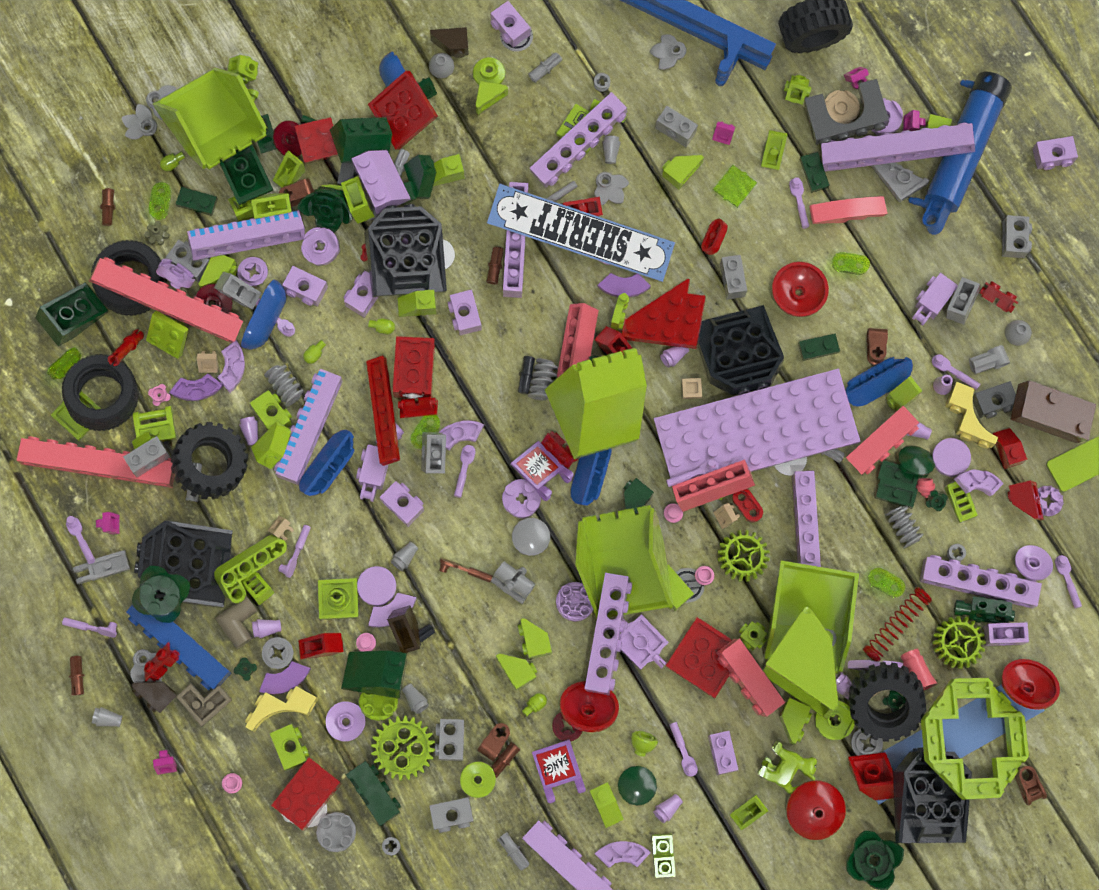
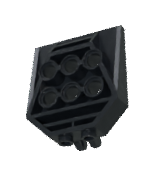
M408 204L401 208H397L395 205L386 206L364 232L372 297L407 295L414 291L434 290L435 293L446 292L442 223L421 206L415 207L414 204ZM419 237H424L427 243H422ZM401 238L407 239L408 245L403 244ZM382 239H387L390 242V246L384 245ZM422 259H427L429 261V265H425L422 262ZM404 260L410 261L411 267L406 266ZM385 261H390L393 268L387 267Z
M764 305L703 320L701 323L697 346L711 385L733 396L761 390L772 385L783 366L784 355ZM754 332H755V333H757V334H759V335H758V336H752L751 333H754ZM738 337L741 340L735 341L732 338ZM721 342L722 345H715L714 343ZM762 352L765 356H759L757 353ZM740 357H745V358H747V360H746V361H742V360H740L739 358H740ZM721 362H728L729 365L724 366Z
M165 520L142 537V543L138 542L136 557H139L140 560L135 562L134 573L138 574L137 579L140 582L142 573L149 566H160L168 574L181 575L189 582L197 579L200 582V586L196 589L190 587L189 594L182 603L224 608L225 595L214 577V572L219 566L230 559L233 530ZM178 538L182 544L179 547H173L170 541ZM202 541L205 547L202 550H198L194 547V543ZM172 557L179 560V564L175 567L168 564V560ZM199 560L203 566L200 569H194L192 562ZM228 573L223 576V580L227 579ZM156 590L157 594H155V597L164 600L165 592Z
M923 747L913 748L893 771L895 843H966L970 799L962 800L925 762ZM945 748L946 759H960L955 752H946ZM963 762L965 779H972V772Z

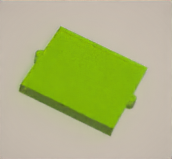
M732 165L713 190L722 196L724 201L727 200L738 208L756 186L757 182L750 178L747 172H742Z

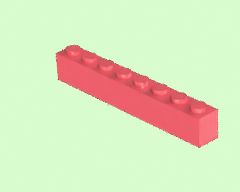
M104 257V259L100 258L97 261L89 282L227 342H235L243 323L237 314L232 312L226 314L221 311L222 308L211 304L210 307L204 304V300L198 297H193L192 299L186 296L187 293L180 289L175 291L169 289L168 284L158 281V283L151 281V277L140 273V275L132 272V268L125 265L119 267L114 264L115 261Z
M28 436V439L21 438L16 460L21 465L169 488L173 487L175 473L173 474L171 471V458H168L141 476L136 477L123 456L130 453L128 451H123L121 454L115 453V450L104 448L103 451L96 450V447L85 445L82 448L77 447L75 443L66 442L63 445L51 439H47L44 442L39 441V438Z

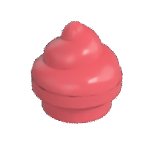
M918 479L916 484L918 492L923 497L928 498L930 492L935 489L933 479Z

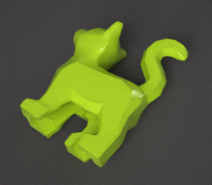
M776 740L772 749L780 756L781 760L777 765H773L771 759L765 757L761 763L763 766L757 771L760 776L776 783L787 793L791 794L798 787H792L791 781L798 769L805 776L815 780L814 774L817 769V759L814 757L803 758L794 751L784 749L782 743Z

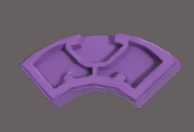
M610 273L597 286L606 294L614 297H619L622 293H626L629 297H635L651 288L638 273L628 278L617 277Z
M207 373L203 378L196 381L180 378L169 393L182 400L199 401L213 396L224 385Z
M292 661L289 667L281 673H266L259 692L276 695L290 691V689H294L305 680L311 668Z

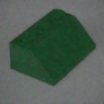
M387 117L340 119L330 129L341 163H352V158L368 151L387 150L390 153L392 132Z

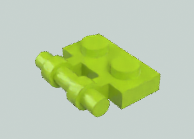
M626 293L619 295L611 322V328L617 331L623 328L626 315L623 311L628 308L629 296Z

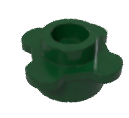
M933 490L930 492L931 496L925 504L928 508L932 507L936 511H941L946 505L948 496Z
M246 657L241 658L240 663L234 668V673L242 676L245 681L250 680L252 673L257 671V665L250 663Z
M890 690L889 695L883 698L882 702L885 706L890 707L892 712L899 710L902 704H905L906 698L897 693V691Z

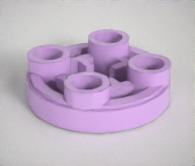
M947 438L940 441L932 452L935 469L942 475L952 478L965 472L971 462V453L967 445L955 438Z
M379 566L370 567L360 575L357 582V590L362 600L368 605L381 606L388 603L395 596L396 580L393 574L386 568Z
M568 583L559 590L556 597V607L563 618L577 622L590 616L593 608L582 583Z

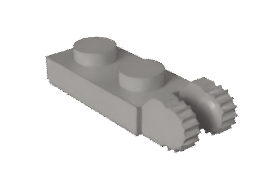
M125 550L96 558L92 564L87 562L73 568L75 573L89 569L90 575L76 579L77 584L90 582L91 580L95 581L131 570Z

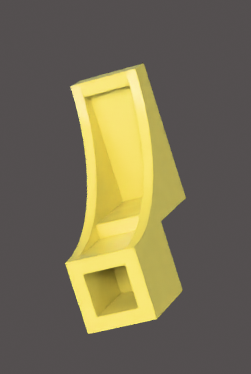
M956 382L952 387L945 406L950 408L949 410L953 413H963L956 435H959L960 439L964 441H974L982 448H992L996 444L998 437L989 433L976 418L973 409L974 388Z
M297 686L294 690L290 689L286 696L288 701L286 703L265 692L264 695L258 697L255 703L257 708L254 713L250 712L246 718V728L255 732L266 719L282 712H297L309 716L318 698Z

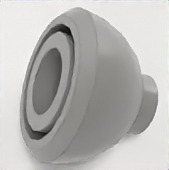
M445 53L435 54L429 62L431 74L437 78L450 76L454 71L453 59Z
M1014 320L1005 328L1006 339L1013 345L1022 346L1031 338V328L1023 320Z

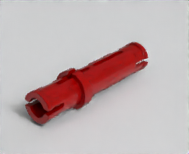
M135 329L129 336H126L122 344L109 355V364L112 365L116 361L113 366L119 365L130 351L135 350L138 343L144 338L143 332L140 331L136 334L139 329Z

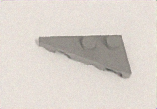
M897 163L871 166L899 203L929 183L927 178L922 179L914 175L913 171L904 169Z

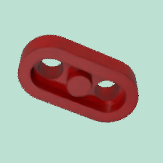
M715 219L709 225L701 248L708 255H713L719 251L727 232L728 225L722 219Z
M749 489L732 494L733 503L748 522L755 523L762 518L763 508ZM743 495L745 497V500L740 501L738 499V496ZM754 510L756 516H751L749 512Z

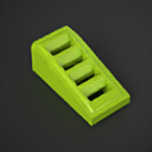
M957 482L947 485L944 489L959 523L978 516L970 492L965 493L960 487L961 491L954 493L953 490L960 487ZM957 496H964V498L956 500ZM967 502L966 506L959 508V504ZM970 509L969 513L964 515L961 514L962 511Z
M257 571L241 581L243 587L259 605L274 594V591ZM256 576V578L247 585V582H249L253 577ZM261 582V584L257 588L252 590L257 584Z

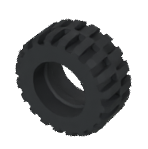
M805 0L789 7L787 11L782 13L778 21L785 48L792 53L797 52L798 54L803 52L810 53L830 47V45L846 38V35L850 34L853 27L845 0Z
M206 422L204 426L201 423L196 424L193 429L190 427L180 436L171 456V471L176 475L174 479L177 483L181 482V489L184 491L190 490V495L196 497L197 494L201 495V499L205 500L208 497H211L212 500L218 499L220 495L224 497L238 486L247 470L248 454L245 453L247 449L245 443H240L242 438L238 434L236 436L232 434L233 429L230 427L224 429V424L218 423L217 426H213L212 422ZM202 446H211L218 449L227 461L225 472L218 476H208L199 472L192 462L193 451Z
M880 662V666L875 667V664L869 666V670L863 669L859 672L860 677L854 678L852 681L853 686H850L849 706L851 718L854 720L855 726L858 729L861 728V732L864 735L868 736L871 734V739L874 740L882 738L883 742H889V739L898 741L901 736L906 738L911 735V730L916 731L919 728V723H921V719L926 712V699L923 685L913 671L909 673L907 667L902 665L900 668L898 663L891 662V665H886V662ZM884 690L897 691L906 698L905 704L893 713H879L873 710L868 702L872 696Z

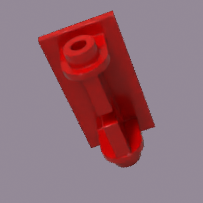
M993 281L990 283L986 282L985 284L988 287H982L979 292L982 295L981 297L991 303L997 297L999 301L996 306L1006 313H1012L1015 308L1012 304L1014 302L1018 304L1017 296L1009 291L1005 294L999 290L1001 286Z
M432 396L418 398V402H415V398L401 399V401H398L400 418L438 415V400Z
M551 431L547 433L541 444L561 465L569 469L573 462L575 463L579 458L574 459L569 446L562 447L566 442L557 432Z
M170 643L160 648L156 656L145 664V681L149 678L152 681L159 680L168 671V668L164 665L171 668L179 660V652L177 650H170Z

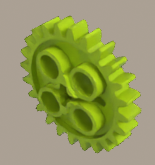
M399 716L396 717V722L389 719L390 725L387 726L382 723L383 731L376 730L380 734L379 737L373 736L377 744L371 745V747L376 749L371 755L378 757L374 760V763H381L378 769L382 770L385 768V776L391 772V779L399 775V780L402 781L403 775H406L407 779L410 780V774L417 778V771L425 773L423 766L430 767L427 760H434L430 753L435 752V749L430 748V745L435 744V741H429L433 734L425 733L428 727L421 728L422 721L415 724V717L410 722L407 716L404 717L403 721L400 720ZM402 729L410 731V736L407 739L399 737V732ZM414 736H417V739L406 747L408 750L406 753L401 751L393 760H389L392 755L400 750L399 745L401 743L406 745ZM387 742L394 743L395 748L392 752H385L384 745ZM415 744H420L423 747L422 752L418 755L412 753V747ZM400 757L407 758L408 763L404 768L397 766V760Z

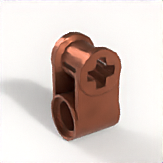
M303 179L281 188L279 193L289 194L292 208L297 206L306 195L314 192V189L309 179Z
M868 328L867 361L871 365L875 366L884 361L887 353L888 329Z
M503 723L496 724L477 751L494 762L509 738V727ZM506 728V736L497 737L496 729Z
M1030 766L1019 767L1015 780L1026 805L1029 806L1033 801L1041 798L1046 799L1045 789L1035 769ZM1024 770H1027L1029 773V778L1026 781L1022 778Z

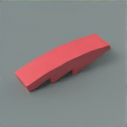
M884 196L845 199L809 206L813 224L845 223L848 220H864L867 217H881L888 214Z

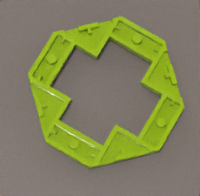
M989 678L951 679L921 719L925 762L962 800L1000 798L1005 792L1004 788L1008 783H1011L1018 773L1020 765L1029 757L1025 716L1020 711H1016L1011 705L1012 702L1002 692H998L993 686L994 683ZM986 698L987 717L1004 718L1008 757L992 758L993 778L965 779L963 759H946L942 720L959 719L957 699Z

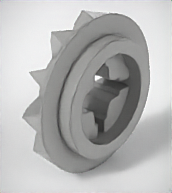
M276 637L265 643L262 649V658L269 667L280 669L286 667L292 661L294 651L292 645L286 639ZM273 647L283 650L281 653L283 660L273 657L275 654Z
M859 729L852 736L851 745L853 752L857 756L880 753L883 747L882 738H878V740L871 739V734L866 736ZM870 737L869 743L873 747H867L863 751L864 744L860 740H867Z

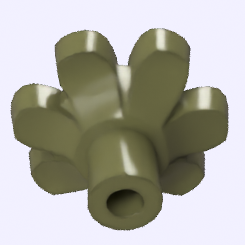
M155 221L154 226L149 224L147 226L149 231L144 234L145 238H150L149 243L152 245L156 241L158 245H163V238L168 239L170 236L166 232L168 227L166 225L161 226L160 221Z

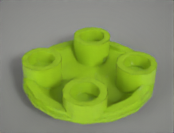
M361 693L359 707L364 716L371 720H385L397 710L398 698Z

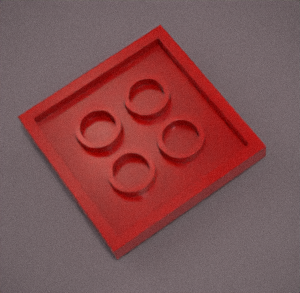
M407 70L368 103L376 118L387 117L392 132L391 143L395 150H400L438 117L412 73Z
M697 617L665 667L715 699L730 674L727 667L724 668L719 663V656L716 652L731 642L732 639Z

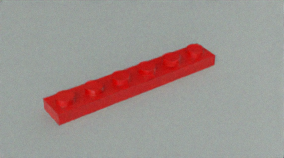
M382 355L366 361L379 462L382 466L400 461L387 359Z

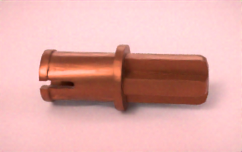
M110 188L102 189L100 209H102L103 226L112 225L113 210H115L114 190Z
M494 247L492 250L491 261L488 263L489 271L486 280L488 284H498L500 269L503 267L501 263L504 249L501 247Z
M81 656L70 657L71 675H69V678H71V695H84L83 677H85V674H82Z
M510 742L504 752L498 755L499 758L491 766L496 778L507 765H511L510 762L521 750L513 742Z

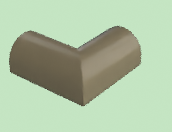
M246 595L242 602L233 604L214 618L237 650L253 639L243 625V622L258 612V610Z
M192 684L176 696L201 727L232 701L231 697L220 685L205 698Z

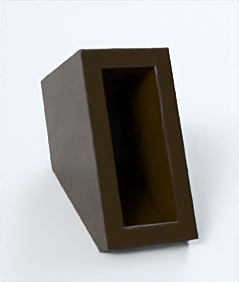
M467 27L430 30L431 41L450 57L462 58L465 55H469Z
M411 606L393 610L387 621L401 653L420 649L418 622Z

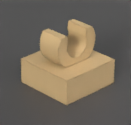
M205 351L197 354L199 373H218L219 367L215 351H212V354H205Z
M701 378L682 379V399H702Z
M729 503L724 504L713 512L722 529L730 526L740 517L739 514L735 515L733 511L735 506Z
M278 516L267 531L278 538L287 540L288 538L284 536V531L288 529L290 532H293L294 530L289 526L290 522Z

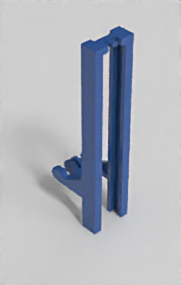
M620 0L724 50V59L720 62L715 83L718 86L726 84L739 58L763 70L767 69L772 59L771 53L776 43L687 0Z

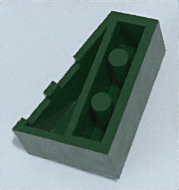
M365 761L345 775L350 779L355 790L361 796L379 826H383L401 814L399 811L401 805L395 797L391 799L388 794L391 790L385 781L380 782L377 775L380 773L374 764L370 766Z

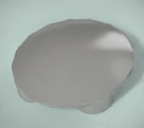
M526 518L519 521L514 527L512 542L519 553L528 556L537 555L547 549L550 542V531L541 520Z
M333 812L320 819L316 835L318 842L323 848L331 852H340L351 846L355 839L356 828L348 815Z

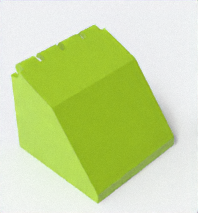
M214 68L153 103L155 110L176 139L202 169L208 168L210 170L220 164V159L225 161L236 154L235 150L240 152L252 145V140L257 142L266 136L267 127L240 74Z
M636 348L624 350L623 353L620 351L608 354L607 356L593 358L592 361L578 362L577 367L576 364L572 365L544 389L574 459L636 442L639 439L647 384L641 354L638 355Z
M651 505L637 507L638 514H635L634 508L618 511L619 517H616L614 511L599 514L600 521H598L596 515L582 517V521L578 522L575 565L596 618L598 616L605 573L628 576L629 582H632L631 594H627L626 601L629 602L628 612L624 613V615L673 607L664 540L657 512ZM614 591L611 594L612 600H619L621 598V592ZM615 610L609 611L607 615L608 618L618 616V612Z
M781 561L764 659L769 660L801 611L805 607H809L824 629L835 632L836 643L833 646L835 673L838 674V671L842 672L852 641L859 573ZM826 630L827 633L829 634V636L831 637L832 642H833V635H832V633H831L830 631Z
M805 607L765 664L766 667L763 672L771 682L827 719L838 705L832 639L814 612L809 607Z

